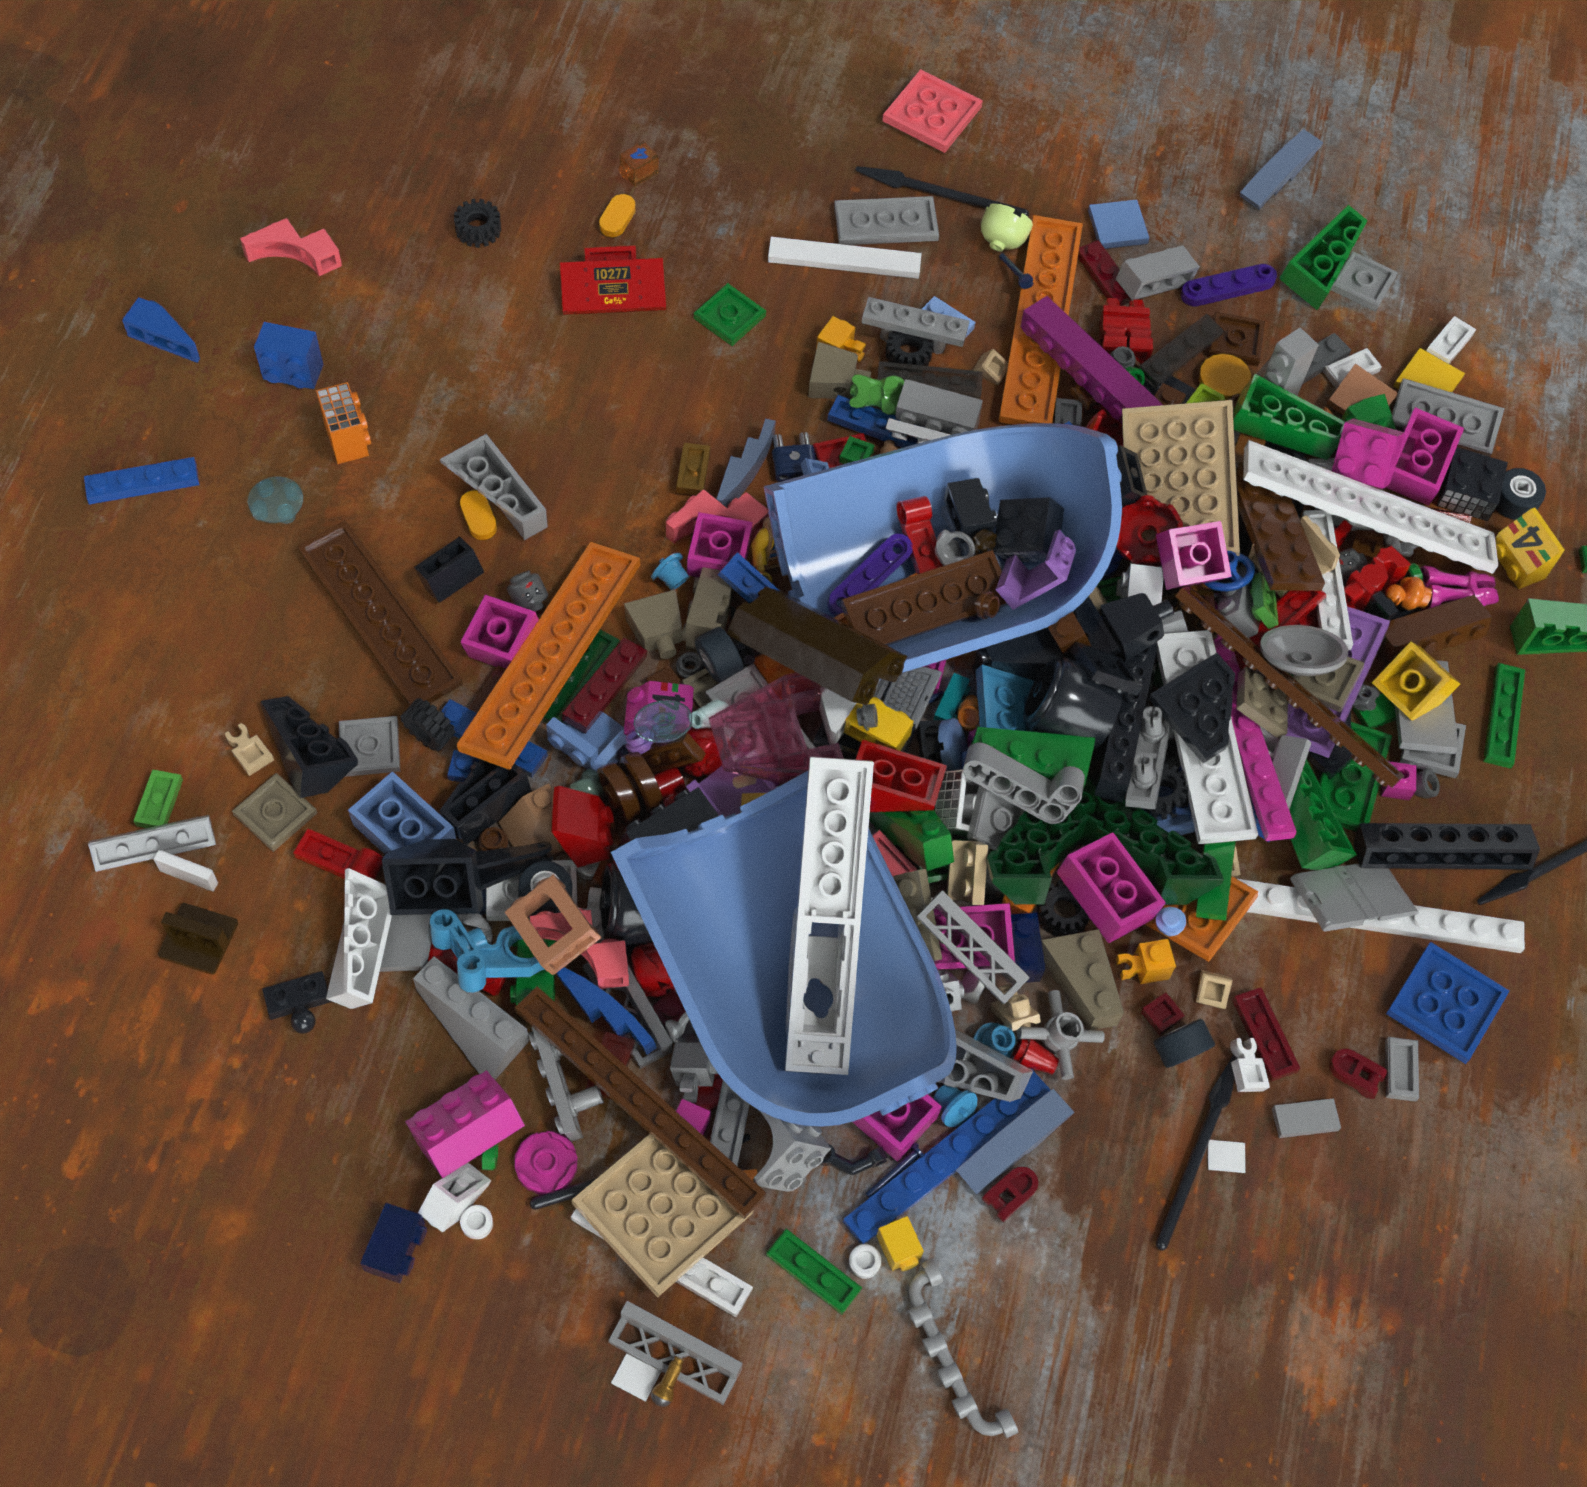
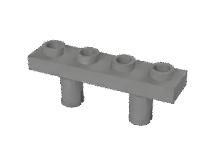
M868 297L862 317V324L881 328L880 338L887 342L888 335L892 331L930 339L934 342L933 353L941 354L945 350L946 343L963 347L969 320Z
M1145 707L1132 774L1126 795L1127 807L1156 809L1171 727L1162 716V711L1158 707Z
M532 1027L533 1031L528 1034L534 1050L538 1049L541 1059L537 1060L540 1073L543 1078L547 1077L550 1085L549 1088H546L548 1100L551 1106L556 1105L559 1116L554 1117L560 1135L565 1134L571 1142L583 1138V1134L577 1118L578 1112L604 1103L602 1093L599 1087L595 1085L571 1094L560 1064L563 1054Z

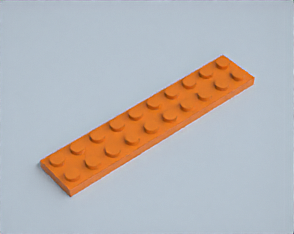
M1033 215V227L1030 231L1023 274H1030L1033 277L1034 284L1028 289L1021 288L998 422L1017 425L1052 423L1061 368L1048 353L1040 348L1039 344L1023 332L1020 326L1023 311L1046 296L1069 316L1083 223Z
M593 542L589 543L458 741L457 748L459 752L509 770L511 769L640 567L639 557Z

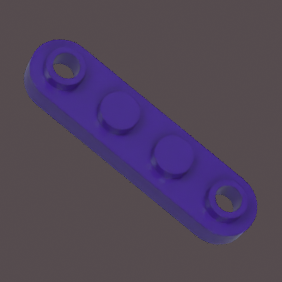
M1258 264L1190 280L1183 285L1181 299L1189 306H1201L1268 290L1273 287L1277 278V272L1268 264Z
M903 534L891 535L831 592L827 599L829 611L837 616L843 613L842 608L836 603L837 600L878 588L912 554L911 540ZM893 547H898L901 553H895Z

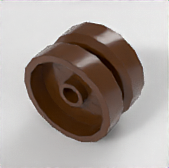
M630 752L620 758V767L610 762L597 769L599 782L603 786L604 794L615 815L625 826L640 819L641 810L649 814L653 809L664 804L658 783L639 752Z

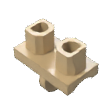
M1004 985L998 987V989L1005 994L1013 985ZM1016 992L1005 1004H1002L999 1000L991 1003L992 1012L1004 1022V1026L1013 1031L1015 1038H1018L1017 1030L1020 1026L1031 1027V1023L1037 1024L1041 1022L1039 1013L1029 1005V999L1024 994Z

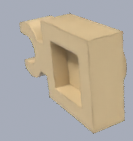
M240 723L238 726L242 734L239 737L231 736L228 731L225 733L228 743L236 747L232 750V753L250 776L274 761L259 737L255 735L250 738L246 726Z

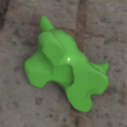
M855 374L852 377L854 384L850 387V394L853 396L849 401L851 407L877 406L887 415H896V407L905 382L901 377L893 375L881 380L872 379L860 374Z

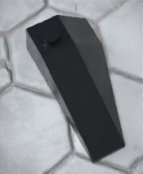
M289 696L260 701L261 709L289 780L300 798L328 793L358 765V759L349 744L341 737L336 739L331 735L329 728L325 724L319 725L310 718V713Z

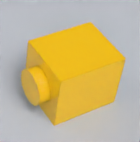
M908 1216L878 1229L876 1237L892 1271L901 1268L902 1272L907 1271L919 1264L918 1260L921 1259L924 1250Z

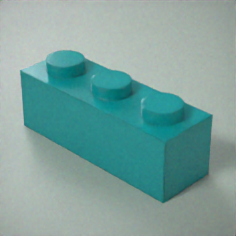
M956 673L953 674L936 710L933 721L958 718L956 714L958 707L964 701V696H968L971 690L969 678Z

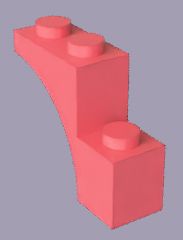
M287 218L240 238L244 255L249 262L266 257H287L308 265L318 276L342 266L339 249L325 229L300 238Z
M703 489L697 496H691L680 511L673 512L666 521V538L675 543L684 536L694 533L698 512L753 522L752 542L759 530L762 529L764 519L769 517L768 509L747 492L739 499H733L726 508Z
M579 908L587 921L592 925L591 910ZM543 911L535 916H530V922L542 939L558 941L573 929L562 913ZM605 939L600 943L593 944L581 953L592 967L600 989L629 986L625 941Z

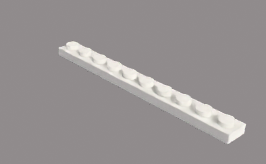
M1238 879L1258 891L1257 899L1247 912L1318 923L1295 887ZM1415 906L1419 912L1417 915L1379 921L1377 918L1366 919L1363 925L1350 927L1521 953L1525 949L1524 922L1422 906Z

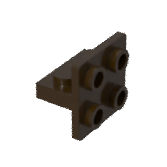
M182 903L177 914L165 912L161 924L167 935L158 952V956L161 959L214 975L234 935L238 921L236 918Z

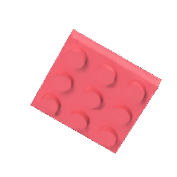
M920 69L885 111L882 121L945 153L982 108L983 100Z

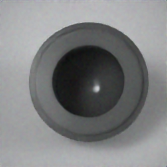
M1429 769L1416 773V792L1414 794L1424 799L1436 797L1439 793L1440 785L1435 773ZM1427 781H1429V782L1431 783V785H1432V790H1431L1430 787L1428 786Z

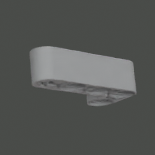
M977 742L969 746L963 767V773L969 780L1050 824L1062 822L1082 798L1085 775L1079 768L1064 767L1051 781L985 743Z

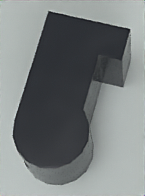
M943 720L920 721L917 728V740L919 742L921 758L943 764L940 751L944 750L943 743L938 741V728Z

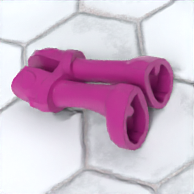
M1431 566L1420 567L1425 587L1430 588L1432 591L1428 605L1421 609V611L1439 606L1446 601H1455L1471 595H1475L1483 606L1495 604L1499 600L1497 590L1494 588L1496 585L1495 579L1488 574L1470 571L1466 575H1455L1441 572ZM1440 585L1459 586V587H1463V589L1447 588V587H1442V586H1440Z

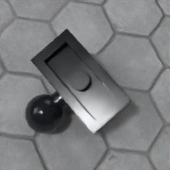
M323 971L262 989L270 1019L273 1020L293 1014L291 1026L294 1031L301 1034L310 1032L316 1024L314 1014L307 1009L331 1002L326 999L328 988Z

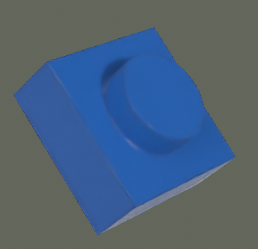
M454 750L448 771V780L464 782L471 772L470 767L475 761L478 762L480 759Z

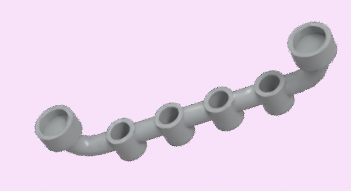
M933 1258L921 1263L922 1271L916 1274L909 1284L908 1294L913 1308L909 1309L908 1313L915 1328L923 1326L928 1336L922 1342L929 1357L937 1356L942 1365V1368L938 1369L937 1373L945 1389L952 1386L957 1396L956 1399L952 1400V1404L960 1419L967 1417L972 1427L982 1435L995 1436L1003 1433L1007 1439L1019 1433L1007 1408L995 1413L997 1420L995 1422H986L981 1417L977 1405L966 1387L961 1372L954 1362L947 1344L933 1319L932 1313L921 1294L924 1284L929 1282L930 1286L934 1287L944 1282L943 1277Z

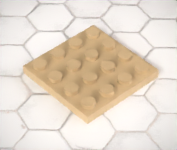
M651 1134L572 1199V1205L657 1298L753 1214L752 1211L743 1219Z

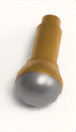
M675 1356L673 1361L670 1362L662 1382H659L651 1391V1398L657 1406L666 1407L673 1401V1387L682 1370V1363L684 1361L678 1356Z

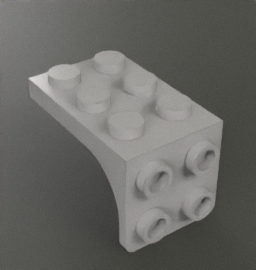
M760 1111L772 1130L773 1147L769 1160L754 1177L753 1181L760 1187L786 1192L793 1191L801 1186L803 1179L812 1169L823 1162L824 1156L831 1150V1147L821 1135L822 1129L820 1126L793 1124Z

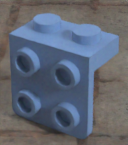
M604 712L586 734L566 722H560L555 717L546 724L550 744L556 749L563 751L577 765L583 766L587 770L593 768V764L599 754L619 732L624 730L623 726Z

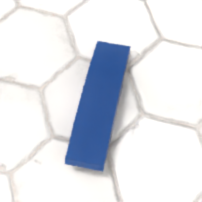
M565 967L556 973L559 980L592 1023L602 1016L619 1039L630 1032L646 1055L657 1048L654 1039L636 1018L611 995L586 978Z

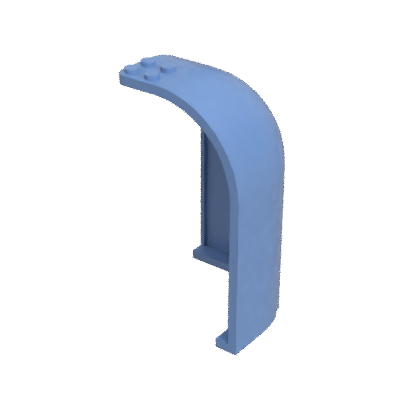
M1056 423L1006 425L948 435L764 486L782 576L788 575L793 589L788 591V594L833 618L836 617L827 607V599L831 592L891 535L903 534L897 515V503L899 501L927 496L932 507L930 522L937 540V537L943 530L952 532L941 516V507L946 506L944 497L947 483L979 478L982 487L988 491L990 508L995 510L997 517L1000 500L1050 497L1064 508L1061 532L1065 537H1069L1073 541L1076 549L1067 580L1014 610L1009 605L999 608L998 613L993 618L981 619L977 615L888 646L907 655L903 672H907L1046 628L1073 612L1085 601L1102 579L1115 552L1122 517L1121 472L1116 458L1118 453L1117 443L1107 434L1076 425ZM893 547L895 553H901L898 547ZM911 556L879 587L903 580L915 574ZM998 557L1002 567L1004 568L1005 561ZM1025 562L1023 564L1030 570L1043 562ZM837 600V601H836V603H837V605H838L839 607H841V605H840L841 600Z
M808 771L774 790L740 806L741 813L737 815L735 813L727 817L720 815L699 824L698 829L691 832L684 829L664 835L635 838L612 851L611 854L699 1041L720 1077L743 1100L774 1118L793 1124L823 1127L853 1122L879 1110L882 1116L938 1089L936 1082L948 1076L955 1064L956 1034L949 1001L936 965L868 828L848 1075L785 1071L788 969L794 909L797 908L808 783ZM812 922L811 934L809 936L838 937L839 924ZM813 978L808 982L803 1002L810 1011L814 1012L816 1017L824 1018L828 1015V1009L832 1006L833 995L827 986L820 983L819 979Z

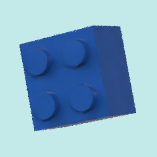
M264 322L254 345L263 380L272 383L289 384L297 388L314 389L323 367L316 332Z

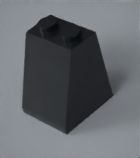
M1046 627L1036 632L978 649L972 669L975 677L976 669L981 665H985L1034 681L1047 662L1054 658L1063 657Z

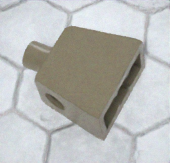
M818 342L808 397L836 399L840 395L849 399L851 398L850 387L854 384L852 377L855 374H860L870 378L871 371L857 369L858 355L856 353Z
M671 590L624 603L626 622L641 647L648 652L658 649L662 659H669L675 656L677 651L674 644L682 641V624L676 591Z

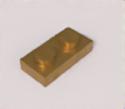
M684 443L676 493L698 495L705 488L710 446Z

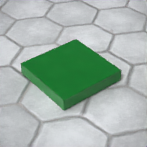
M729 283L694 312V319L731 346L735 345L766 317L765 309Z

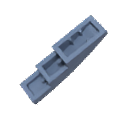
M1303 129L1280 149L1240 192V197L1260 210L1273 194L1276 196L1289 180L1292 181L1323 145V142Z
M765 418L759 440L748 437L742 458L730 457L716 499L726 508L733 499L740 498L757 475L772 445L776 421Z
M1052 1089L982 1146L956 1171L972 1190L979 1195L997 1177L1007 1172L1025 1154H1029L1075 1112L1055 1089Z

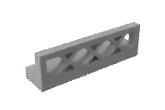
M943 890L916 916L1002 1004H1005L1030 978ZM934 907L946 918V926H935L926 917ZM940 930H946L947 937ZM951 930H958L968 940V948L956 947L951 942ZM961 951H968V958ZM973 951H979L990 962V969H978L973 964ZM983 973H990V980ZM995 973H1001L1013 985L1005 994L995 986Z
M589 963L584 964L583 970L590 982L598 987L592 967ZM628 966L629 986L612 989L625 993L626 1000L623 1007L632 1015L639 1017L640 1024L654 1039L657 1051L642 1058L637 1050V1041L635 1040L633 1043L630 1037L632 1036L629 1032L622 1037L641 1069L672 1053V1040ZM607 988L606 993L610 994L611 988ZM629 1002L631 1003L633 1009L628 1008Z
M629 1301L625 1303L621 1311V1319L608 1340L613 1346L663 1373H666L668 1369L666 1363L673 1361L675 1356L680 1358L689 1356L695 1359L699 1372L688 1376L680 1372L677 1380L724 1405L742 1371V1362ZM629 1323L639 1329L642 1341L629 1345L618 1338L626 1324ZM644 1332L653 1337L646 1339ZM658 1341L666 1343L671 1356L660 1360L651 1357L648 1344ZM644 1346L646 1353L636 1348ZM673 1348L677 1349L682 1353L675 1355ZM702 1364L710 1367V1369L703 1370ZM719 1372L729 1378L721 1394L708 1388L706 1375ZM700 1377H701L703 1384H701V1383H699V1382H697V1381H695V1380H693V1379H697V1378H700Z

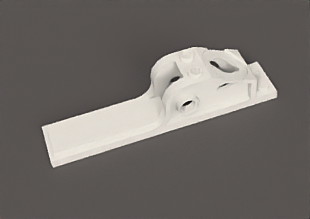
M812 756L809 758L797 908L794 909L789 955L785 1071L848 1075L873 761ZM812 922L839 924L838 937L809 936L811 934ZM813 978L819 979L823 985L831 990L833 995L832 1006L828 1009V1015L824 1018L816 1017L814 1012L810 1011L803 1002L808 982Z

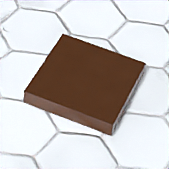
M1215 312L1207 357L1228 354L1241 359L1247 365L1258 367L1265 321Z

